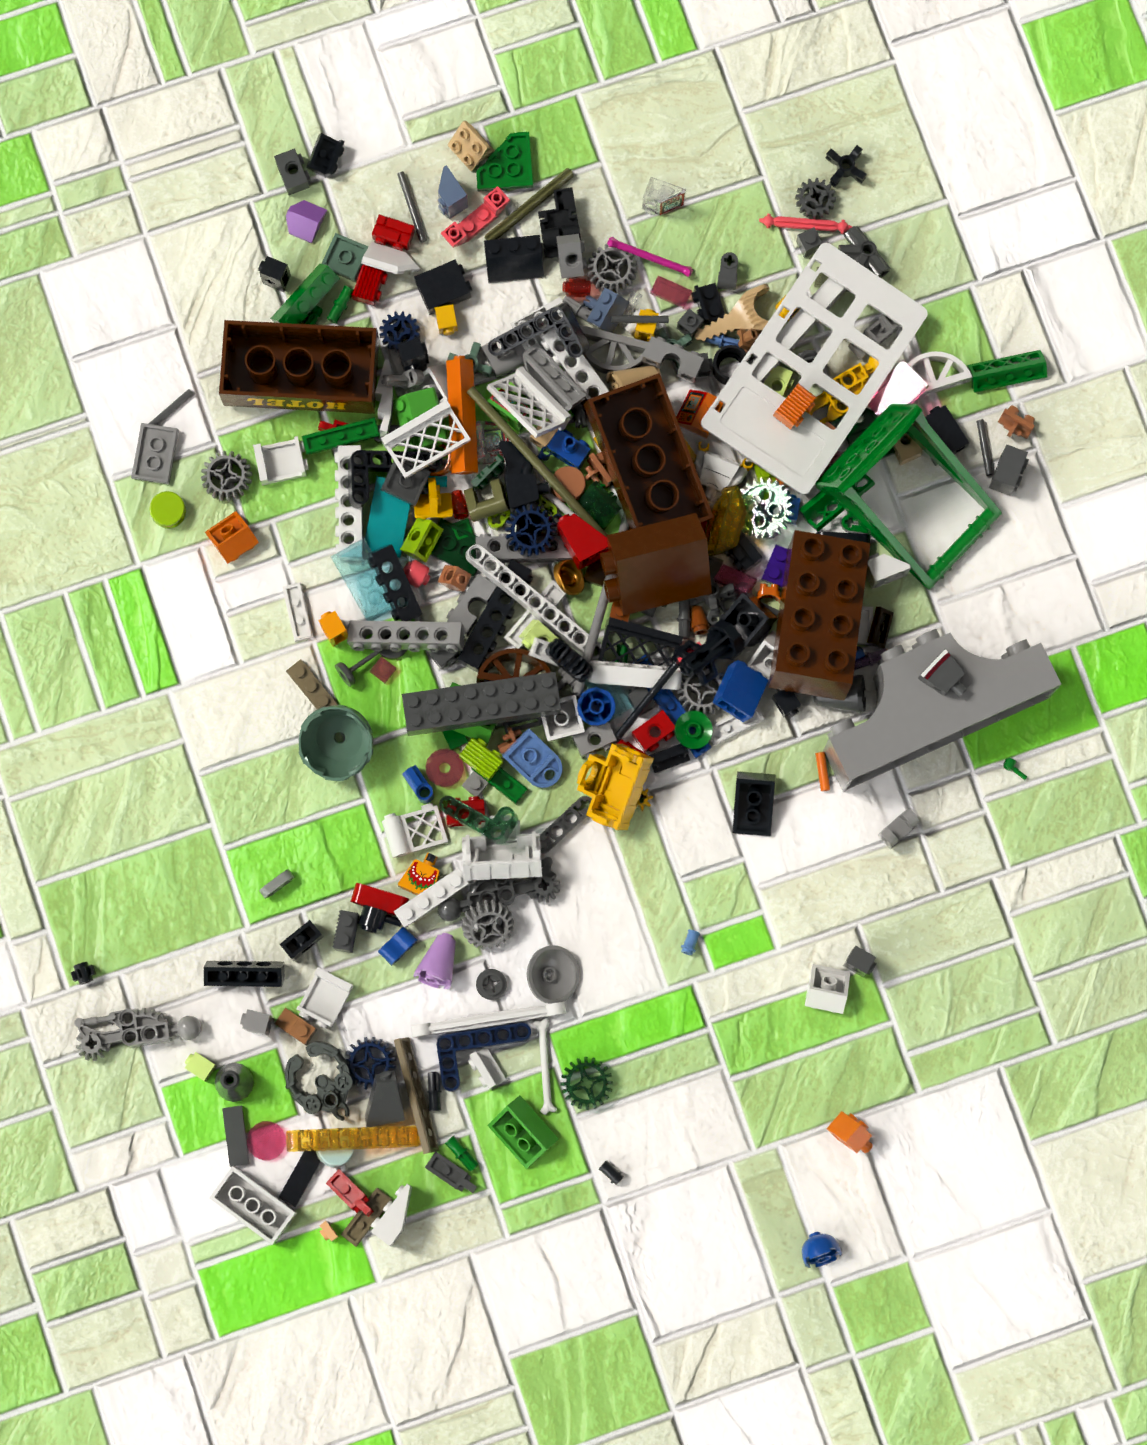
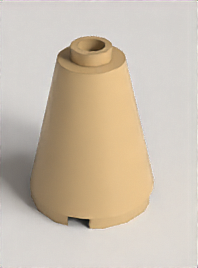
M652 365L611 371L607 373V383L611 382L612 388H609V391L656 375L660 371Z

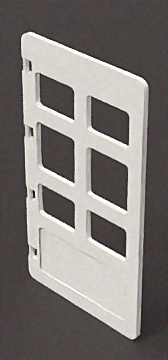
M822 243L702 418V428L799 494H808L928 315L926 308L830 243ZM815 261L821 264L816 272L810 269ZM820 273H823L855 295L854 301L843 317L836 316L807 296V291ZM867 305L872 306L902 327V331L890 349L883 348L854 328L855 321ZM783 308L789 310L785 318L779 316ZM796 308L802 309L832 330L831 335L811 363L806 362L776 341L777 335ZM843 340H848L879 362L878 367L858 395H855L823 373L824 367ZM753 354L757 359L753 365H750L747 361ZM764 354H771L799 373L801 379L798 383L808 391L813 385H817L848 407L847 413L836 429H830L807 412H804L802 415L804 420L798 427L794 425L791 430L773 416L786 398L753 377L752 372ZM721 401L725 406L719 413L715 408Z

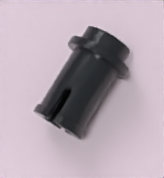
M607 1160L598 1169L611 1180V1184L617 1185L624 1177L622 1172H618Z

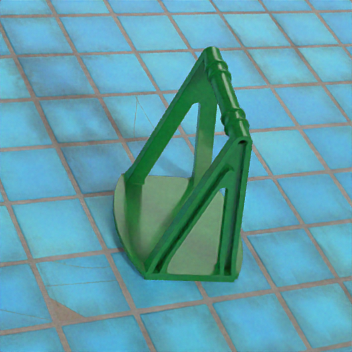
M891 403L815 483L818 490L831 496L894 558L908 563L911 567L909 572L928 590L940 579H943V575L948 570H952L951 567L979 538L983 537L982 534L986 530L991 529L990 526L1002 514L997 505L931 428L922 409L917 404ZM913 423L920 430V432L912 425ZM905 433L985 509L980 516L977 515L975 517L976 520L972 524H968V528L942 556H938L937 561L933 565H929V569L926 572L852 488Z

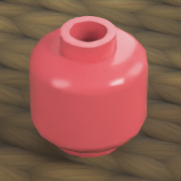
M417 560L408 561L403 568L409 584L415 588H419L422 584L426 585L431 577L428 574L429 567Z

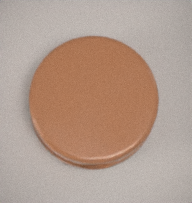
M572 466L561 467L555 471L553 475L577 501L581 499L586 489V480L583 473ZM551 487L552 494L555 495L563 503H566L561 498V496Z

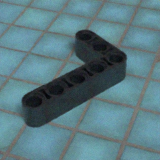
M560 303L492 339L488 343V350L494 356L501 355L552 327L555 328L567 353L573 358L580 357L589 349V342L569 305ZM558 310L562 312L563 317L558 315ZM542 318L546 319L547 325L543 323ZM527 326L531 328L532 333L527 330ZM567 327L571 329L572 334L567 332ZM512 334L516 336L517 341L513 340ZM497 342L501 344V349L498 348ZM575 344L580 346L581 351L576 349Z
M357 450L348 459L349 503L352 507H363L369 498L368 472H389L392 465V457L388 451ZM393 451V452H394V454H396V455L403 456V452H404V451ZM407 451L405 457L416 459L417 452ZM420 452L419 460L427 461L430 459L431 453ZM354 457L360 458L362 464H356ZM372 458H378L381 464H374ZM443 459L437 460L436 466L429 465L425 469L436 472L442 465ZM354 476H360L363 482L357 483L354 480ZM355 494L361 495L363 501H357L355 499Z

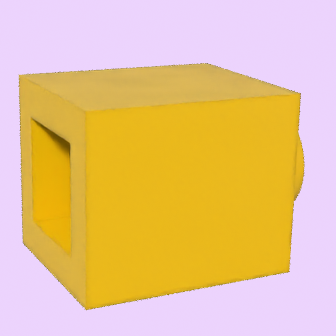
M453 304L435 307L439 334L447 336L458 331Z

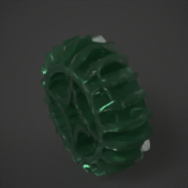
M584 1057L585 1063H581L580 1058H577L578 1065L575 1066L573 1062H570V1066L573 1069L570 1070L566 1067L564 1070L569 1073L568 1076L564 1074L561 1076V1078L567 1079L566 1082L560 1083L561 1086H567V1089L562 1090V1094L569 1093L565 1099L568 1101L572 1097L574 1099L571 1102L572 1106L575 1105L576 1101L579 1102L578 1109L582 1108V1104H586V1110H589V1104H592L593 1108L596 1109L597 1105L595 1102L598 1101L600 1105H603L604 1102L601 1098L609 1099L605 1092H612L611 1088H607V1085L613 1084V1081H607V1078H610L612 1074L608 1073L605 1075L604 1072L608 1070V1067L606 1066L601 1069L602 1061L595 1065V1058H592L591 1063H588V1057ZM585 1067L595 1069L600 1073V1076L589 1077ZM579 1070L581 1075L580 1082L570 1086L572 1075ZM583 1074L588 1081L596 1080L590 1085L591 1093H589L586 1086L577 1087L581 1085V1082H584ZM603 1081L602 1091L595 1097L592 1088L598 1082ZM573 1091H586L589 1100L577 1097Z

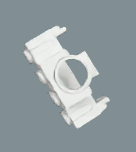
M510 815L490 816L487 822H481L482 836L470 837L466 835V837H462L464 881L542 877L540 833L532 831V834H521L520 820H513L510 818ZM499 822H504L511 826L505 832H495L490 827Z

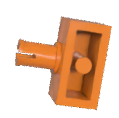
M841 1111L826 1128L838 1141L855 1153H858L860 1150L867 1153L873 1147V1144L868 1141L872 1137L867 1131L869 1127L851 1113L847 1115Z

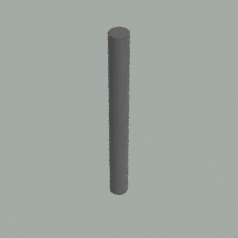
M403 171L399 172L397 176L419 242H425L427 239L405 173Z

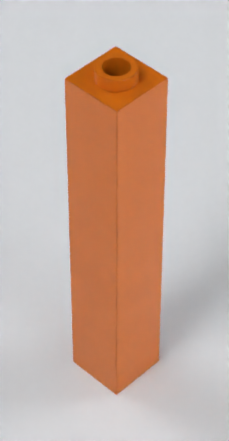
M454 356L453 360L446 361L448 403L471 441L451 452V474L468 475L478 473L475 401L467 393L474 386L473 360L465 359V356ZM449 415V427H452L454 420ZM453 432L452 441L459 442L464 439L462 433Z

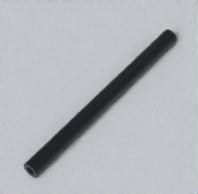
M676 661L672 662L615 733V737L620 740L680 666Z

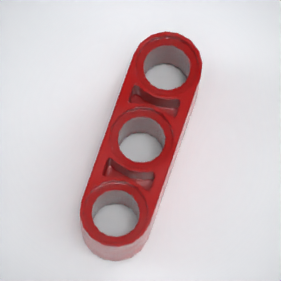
M356 883L350 902L361 906L366 905L378 908L396 916L394 911L407 903L409 898Z

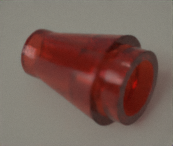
M462 490L452 491L454 518L458 520L467 518L469 512Z

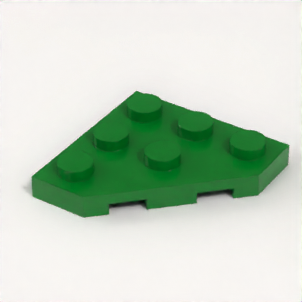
M529 132L510 133L500 147H497L488 157V160L476 171L478 191H492L497 186L501 190L533 188Z

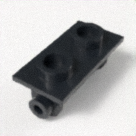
M681 744L648 755L654 758L651 765L654 773L691 761L688 749Z

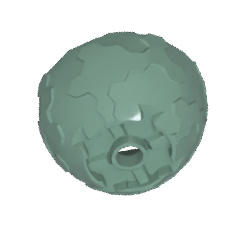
M345 705L321 707L311 713L301 725L299 755L303 764L325 780L344 781L363 770L364 766L370 761L373 754V732L364 716L353 708ZM337 732L343 733L345 741L338 742L335 739V734Z

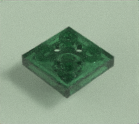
M595 481L589 486L578 502L600 527L605 530L622 508L617 504V496L611 497L614 493H607Z

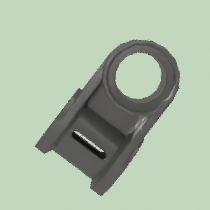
M727 252L722 256L717 284L719 289L736 290L738 258L732 252ZM728 260H731V266L727 265Z

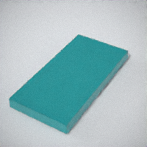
M377 476L363 551L372 552L387 544H392L397 557L401 558L402 551L400 548L404 543L411 504L380 490L385 478Z

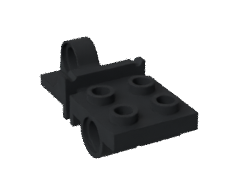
M572 187L554 190L556 209L538 211L539 219L544 218L540 220V227L546 259L558 257L557 236L579 234L581 240L577 214L572 215V213H576Z

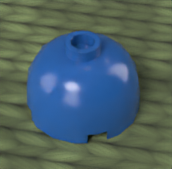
M598 687L590 688L583 692L577 703L578 715L582 721L592 726L604 725L610 721L616 707L610 692Z
M814 1232L809 1235L810 1238L802 1246V1258L807 1268H811L810 1264H815L816 1267L829 1264L837 1260L836 1255H842L839 1243L829 1234Z

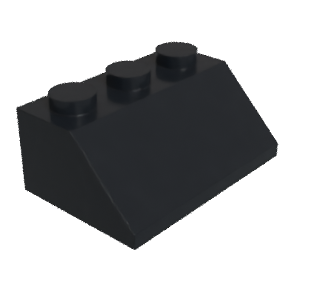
M540 235L484 241L488 283L544 278Z

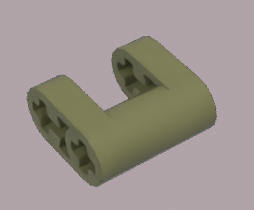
M500 478L490 481L493 498L479 502L474 487L464 490L468 512L473 522L509 510L505 489Z

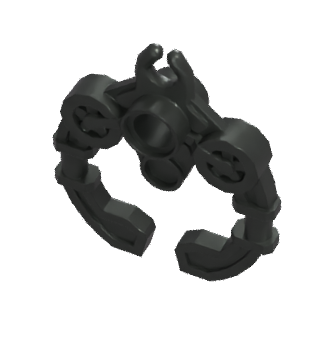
M312 1042L305 1047L310 1057H317L322 1053H326L330 1058L334 1057L339 1064L336 1068L340 1073L337 1074L334 1081L324 1074L315 1078L317 1094L307 1096L304 1090L300 1092L295 1085L298 1083L296 1072L304 1064V1059L296 1054L286 1064L285 1087L293 1094V1100L301 1105L308 1114L329 1111L337 1119L343 1121L345 1117H349V1107L346 1104L349 1090L355 1086V1076L352 1074L348 1059L345 1060L341 1054L342 1050L340 1048L337 1049L326 1042ZM331 1094L336 1098L335 1104L330 1099ZM339 1109L345 1110V1117L338 1114Z

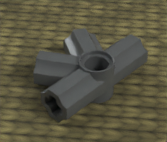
M853 226L844 234L845 239L850 245H839L838 249L865 268H869L871 272L880 278L890 271V267L877 252L875 243L869 241L858 226ZM863 251H869L871 254H866Z

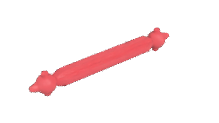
M769 213L764 218L759 219V222L763 223L766 228H770L772 225L781 228L805 230L815 227L818 231L834 232L839 230L841 234L852 228L845 220L837 223L831 220L782 216L773 218Z

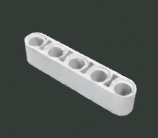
M589 661L593 672L587 681L598 684L652 688L669 666ZM677 668L661 689L678 690L681 688L682 672L680 668Z

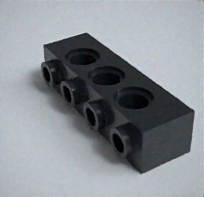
M387 544L368 553V563L371 569H375L377 574L375 579L378 585L383 587L385 592L383 597L386 603L391 605V615L394 621H409L422 615L423 613L393 545ZM384 562H388L390 565V569L386 573L382 570ZM393 579L397 581V588L395 590L390 588V582ZM400 597L405 599L403 607H399L397 604Z
M206 961L204 965V986L282 987L285 981L284 962Z

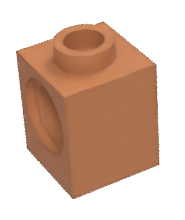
M445 565L438 583L451 590L464 592L472 574L458 566Z

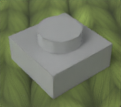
M473 771L462 784V787L473 796H479L489 783Z

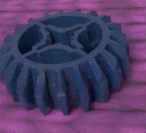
M524 505L522 506V513L517 508L515 509L517 516L512 513L510 514V518L513 521H506V524L511 527H506L505 532H510L511 534L506 535L505 538H512L509 546L516 544L515 552L519 548L522 549L520 555H524L526 550L528 551V557H531L532 551L538 556V549L545 553L544 545L550 548L552 545L548 540H555V537L550 534H556V530L551 529L556 523H549L553 518L552 515L546 518L547 510H544L541 514L539 512L540 506L537 507L536 511H533V505H530L529 511H527ZM530 516L539 518L544 524H534ZM524 517L525 527L515 532L516 523ZM528 525L535 529L533 538L532 535L525 532L528 529ZM546 530L545 539L537 544L536 534ZM517 537L528 538L532 546L523 544Z
M364 1037V1044L358 1039L357 1043L359 1046L356 1048L355 1045L351 1044L350 1046L354 1051H346V1054L351 1057L345 1058V1060L348 1059L352 1074L356 1080H359L357 1087L360 1088L362 1083H365V1090H368L369 1084H371V1087L373 1086L377 1066L386 1064L384 1071H389L390 1068L396 1069V1065L390 1063L396 1061V1058L389 1057L394 1051L390 1050L387 1052L389 1044H385L382 1047V1039L376 1044L375 1037H372L371 1043H369L367 1037ZM370 1047L382 1051L385 1058H374ZM365 1049L364 1059L354 1063L356 1055ZM369 1057L372 1058V1061L375 1060L377 1062L372 1065L371 1070L368 1069V1066L362 1065L368 1062ZM355 1069H366L369 1079L361 1078Z

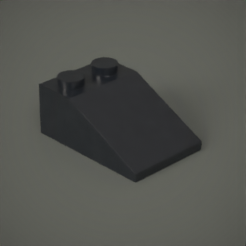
M737 771L732 833L771 836L776 774Z

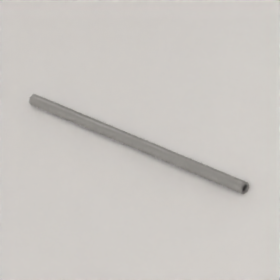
M624 513L618 532L629 530ZM612 575L605 576V580L612 579ZM604 584L583 653V658L588 663L592 660L608 604ZM576 680L572 692L574 695H582L586 680L584 682Z

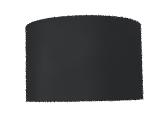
M727 345L716 352L712 371L717 381L726 385L730 377L723 375L719 371V365L726 358H734L741 363L747 354L742 348L736 345Z

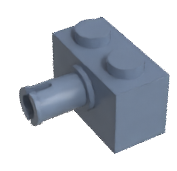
M604 288L598 300L588 295L585 299L590 302L583 301L585 307L592 309L587 321L598 329L613 333L618 324L612 323V315H623L630 303L619 294L607 288Z

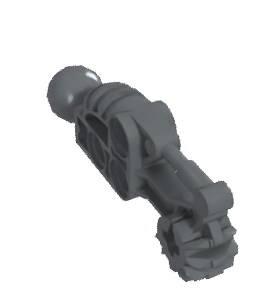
M545 857L541 860L543 883L549 885L546 891L539 888L542 883L541 877H532L529 880L513 883L516 878L506 879L505 881H498L497 879L475 880L469 884L470 889L467 892L466 900L458 901L450 897L438 905V914L445 921H454L460 917L461 912L469 911L470 905L476 907L477 902L483 904L482 899L485 896L492 897L495 903L500 901L503 906L511 905L516 896L527 893L531 899L539 896V903L542 902V898H545V902L549 903V896L555 900L556 896L554 893L560 892V889L556 887L560 885V881H554L557 874L551 871L553 860L551 857ZM508 891L512 897L509 900H504L501 898V894Z

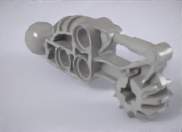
M146 1008L141 1010L124 1009L111 1012L108 1016L77 1018L74 1024L78 1027L80 1033L76 1039L81 1044L76 1045V1048L82 1049L79 1055H85V1060L89 1061L92 1056L93 1061H97V1055L104 1058L102 1051H110L111 1044L123 1042L125 1045L135 1048L172 1041L173 1036H180L185 1040H193L201 1032V1023L194 1016H185L179 1020L178 1024L170 1025L167 1019L163 1018V1013H157L155 1009L146 1010ZM132 1014V1022L126 1024L124 1022L125 1016ZM111 1021L120 1029L100 1032L87 1026ZM149 1030L155 1031V1036L152 1039L146 1038V1033ZM135 1033V1041L128 1043L127 1036ZM92 1040L97 1043V1045H94V1049L89 1047L92 1044Z

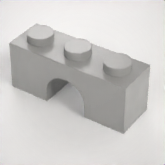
M651 336L642 362L660 369L664 360L668 358L675 359L680 365L677 376L695 383L704 358L698 352L684 350V347L679 344L672 345L667 343L662 337L657 336L655 338Z
M480 574L469 580L467 584L468 590L466 593L462 592L457 599V607L455 609L452 608L446 617L448 618L447 622H462L465 628V636L469 635L477 622V617L468 610L469 605L474 601H482L487 604L497 587L496 584Z

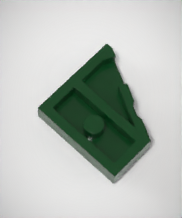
M500 454L495 457L496 461L493 464L487 465L471 481V487H474L476 492L479 489H485L493 477L498 478L504 472V458Z

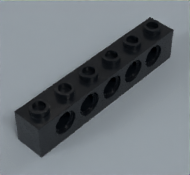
M511 559L508 568L530 585L533 580V576H531L532 570ZM503 574L501 578L503 583H509V577L506 574ZM521 586L515 588L518 595L522 596L524 594L522 592L524 589ZM496 587L464 645L463 651H461L457 658L459 663L476 672H479L480 667L487 660L486 657L489 652L493 653L497 646L495 641L498 635H503L507 627L504 624L507 619L511 620L515 613L513 608L517 601L500 587ZM507 596L511 601L509 604H502L500 602L501 598ZM494 613H500L502 618L499 621H494L491 616ZM489 629L493 634L491 637L486 638L482 635L483 631ZM476 646H481L484 648V651L481 654H475L473 649Z

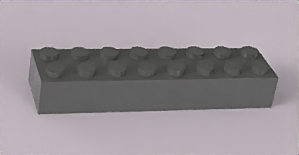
M555 672L402 694L408 736L561 714Z

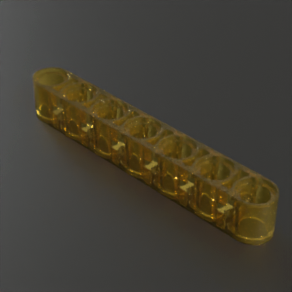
M416 1125L286 1131L287 1152L421 1146Z

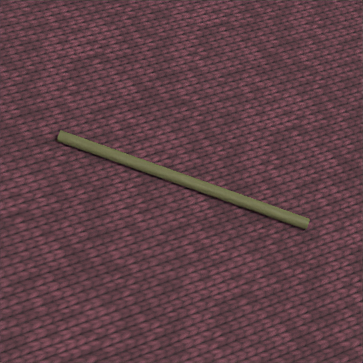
M474 386L467 391L468 395L581 519L607 537L608 534Z

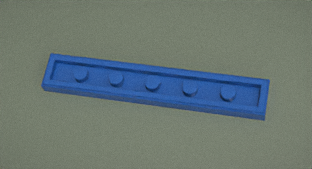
M645 659L639 663L651 665L648 659ZM661 689L653 698L660 710L666 713L674 725L677 719L686 712L671 689ZM690 727L689 732L695 734V729ZM708 742L699 749L689 750L697 759L712 747Z

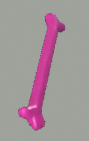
M614 237L609 238L607 242L609 247L623 250L676 270L687 277L691 276L693 272L691 266H684L620 242Z

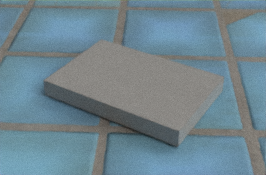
M141 423L131 475L132 479L169 485L179 433L178 428Z

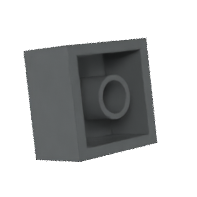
M1006 444L989 488L1009 496L1012 491L1016 492L1022 480L1020 474H1023L1029 462V459L1026 458L1028 452Z

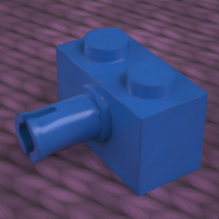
M558 429L547 445V452L549 454L552 452L551 455L560 461L580 470L591 453L589 444L583 440H576L573 437L574 435L565 429L564 431Z

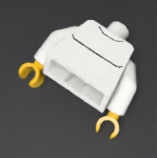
M702 441L698 443V452L694 465L701 484L706 485L704 493L707 498L714 499L717 490L725 492V490L735 488L743 481L748 471L753 467V462L751 466L745 465L747 458L739 464L710 452L709 443L706 448H701Z

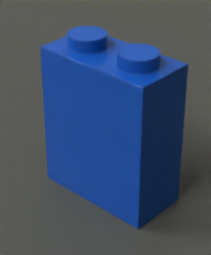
M737 660L728 665L712 703L740 721L745 722L753 717L768 679L762 673L748 667L745 662Z

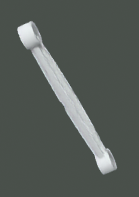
M565 1002L412 1025V1038L498 1026L546 1016H560L566 1014Z

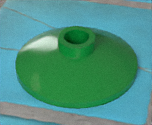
M685 712L676 721V738L686 748L699 749L705 746L712 737V723L702 712ZM690 727L695 729V734L689 732Z

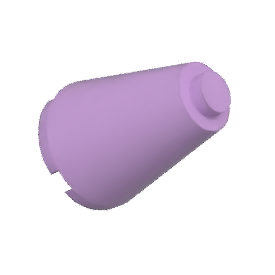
M448 933L437 935L414 972L413 976H418V981L434 988H438L439 985L444 986V989L451 987L456 945L452 935Z

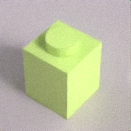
M197 1052L194 1055L191 1053L185 1061V1064H187L185 1069L207 1082L217 1065Z

